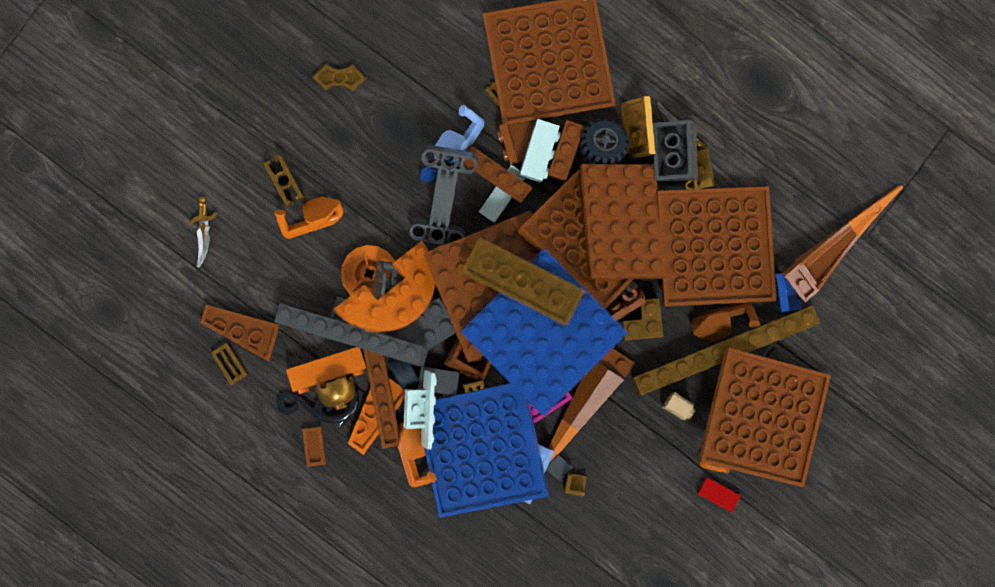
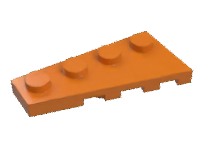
M389 378L396 412L405 399V389H401L400 385ZM371 388L348 442L350 446L363 455L379 435Z

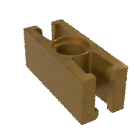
M278 155L276 156V162L281 163L283 171L275 175L271 169L272 163L270 160L263 164L285 205L290 207L294 202L288 200L285 191L293 187L298 194L295 197L296 200L299 199L301 201L305 198L283 157ZM283 176L289 178V182L285 186H281L279 183L280 178Z

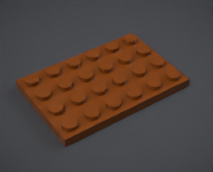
M582 164L580 166L589 280L665 278L662 230L657 201L658 187L657 180H655L654 165Z

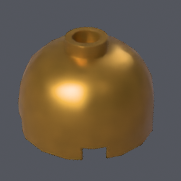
M352 377L327 383L325 387H322V390L320 386L315 388L320 401L327 407H335L336 410L346 408V403L350 402L355 396V384Z

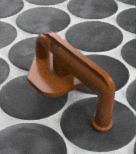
M735 303L698 314L691 321V329L695 336L708 341H717L731 334L730 317L747 313L750 320L748 325L751 328H758L760 322L752 303Z

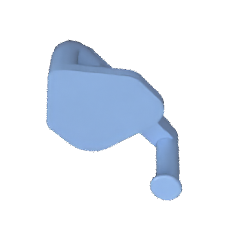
M462 105L459 108V115L472 121L471 125L463 136L452 130L445 131L435 146L467 152L483 129L484 120L471 109ZM453 156L445 157L448 163L455 162V158Z

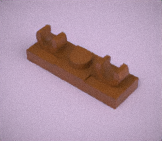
M630 286L633 293L628 295L623 291V299L612 303L606 311L616 321L646 303L645 293L642 289L636 290L634 286Z

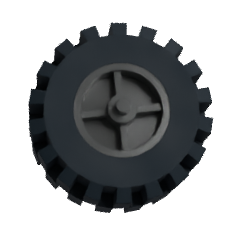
M604 118L603 121L596 119L595 123L592 121L588 127H585L578 145V150H580L579 156L583 157L582 161L584 164H621L629 147V137L626 136L627 131L622 130L623 126L621 124L616 125V121L612 120L609 122L608 119Z

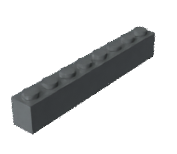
M279 304L274 321L417 366H424L429 347L382 333L365 331V329L355 325L353 326L346 322L285 304Z

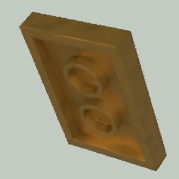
M644 96L620 103L622 130H626V136L629 137V147L625 160H633L655 154L650 97Z

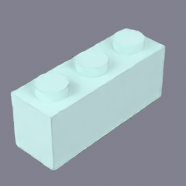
M540 119L535 121L518 176L536 182H542L543 178L547 179L550 168H547L549 160H553L555 154L553 146L555 142L558 143L561 132L558 130L560 126Z

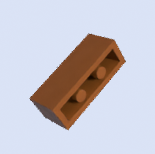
M566 121L548 172V178L563 183L566 182L585 126Z

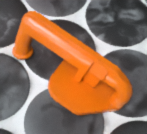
M327 197L311 199L302 206L305 221L290 226L287 225L285 219L286 212L284 210H276L274 212L282 235L290 239L335 224L342 217L343 208L340 200Z
M404 422L398 424L400 434L398 449L409 485L411 487H419L435 482L437 477L433 472H428L426 476L419 477L414 461L417 458L426 456L425 449L421 446L420 428L405 429Z

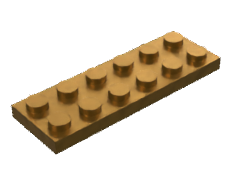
M480 237L462 270V273L565 326H568L585 293L584 290Z

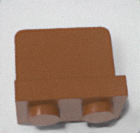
M535 121L499 126L500 131H497L499 142L504 144L505 149L502 150L504 160L509 161V165L523 162Z

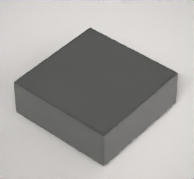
M557 455L546 470L560 482L573 467Z

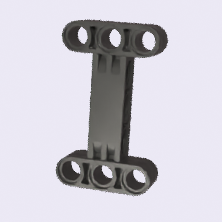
M428 146L422 154V162L426 166L438 168L430 221L423 219L415 220L410 228V236L417 241L447 245L457 241L452 237L454 233L460 234L462 238L466 237L465 229L460 226L450 225L458 172L473 173L477 169L479 159L472 152ZM426 153H434L436 155V159H428ZM453 156L455 158V162L448 163L445 157ZM471 159L474 161V166L468 167L464 161ZM420 226L424 232L417 233L414 228ZM440 230L443 233V235L437 237L434 235L433 231Z

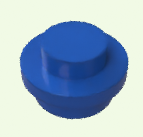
M434 167L423 168L420 179L426 183L433 182L437 178L438 171Z

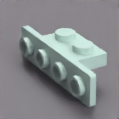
M424 370L423 389H405L404 428H421V446L426 449H432V443L434 442L432 430L435 423L433 408L436 403L434 386H436L437 378L435 373L430 370Z

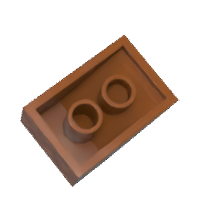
M457 338L444 364L478 382L485 379L492 363L485 356L467 362Z

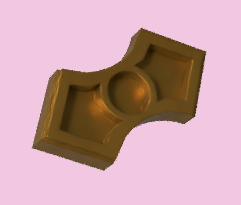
M325 64L313 76V79L325 91L340 86L354 92L366 80L365 76L354 65L339 70Z

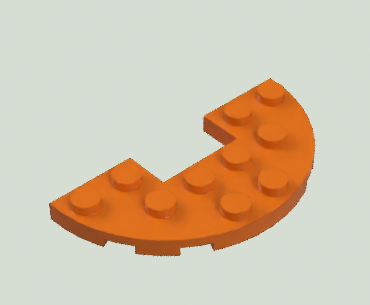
M423 241L392 264L404 280L384 294V296L376 300L364 285L338 305L334 311L349 324L363 328L365 331L378 333L396 331L415 321L429 305L435 289L434 279L423 255L429 252Z

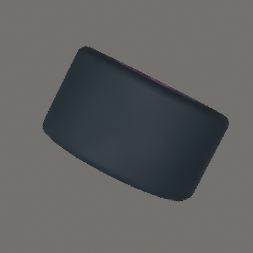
M394 358L387 360L401 389L404 390L419 382L410 363Z

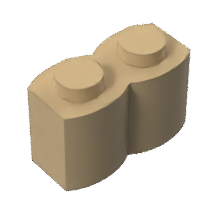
M671 392L662 406L663 409L681 420L690 419L695 412L694 404L676 392Z

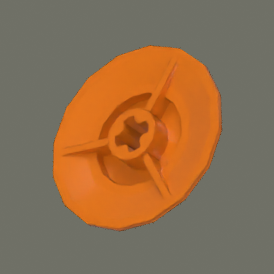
M365 245L354 249L347 255L342 264L341 279L344 288L350 295H353L364 285L373 294L378 262H395L388 251L379 246ZM367 269L375 271L372 279L365 277ZM385 270L386 278L390 279V270Z

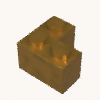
M660 298L648 299L646 303L639 306L640 320L621 322L622 327L628 332L623 337V341L663 337Z

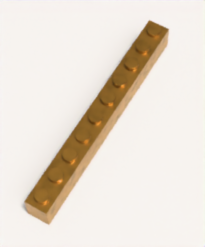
M810 306L635 376L632 379L639 396H642L721 364L726 347L748 353L818 325L820 322L814 307Z

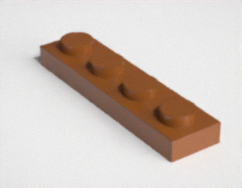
M470 146L467 152L476 154L479 159L477 169L474 172L520 204H523L533 188L479 150ZM471 159L464 161L466 166H474V161Z

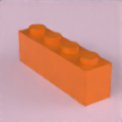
M355 347L287 369L286 372L292 391H298V394L310 391L309 387L315 385L316 387H324L327 381L340 380L352 373L354 377L364 374L367 366L362 349Z

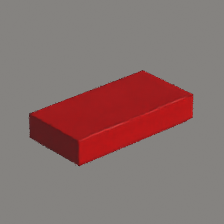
M706 477L697 493L731 513L741 497L739 494Z

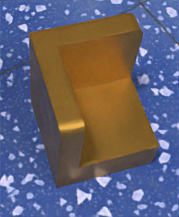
M567 473L564 492L584 496L587 476Z

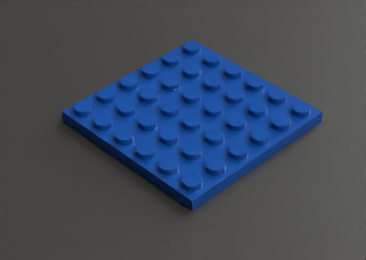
M543 249L530 263L585 291L568 326L500 292L461 333L542 416H545L628 332L546 249Z
M512 384L436 400L433 408L435 416L432 430L434 442L432 443V449H424L429 472L435 473L437 480L432 482L439 518L549 496L528 400Z

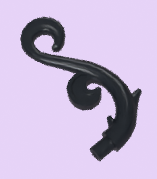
M288 391L278 397L276 406L279 412L284 415L293 414L298 409V405L295 404L291 408L285 405L286 399L292 397L313 417L326 423H338V428H341L358 410L360 403L358 401L359 391H355L354 398L348 402L345 410L334 415L326 414L322 411L323 407H326L328 412L334 407L325 406L319 398L314 407L300 395Z

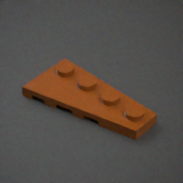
M205 305L200 322L270 362L280 325Z

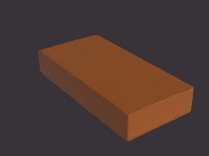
M322 426L302 429L307 467L326 465Z

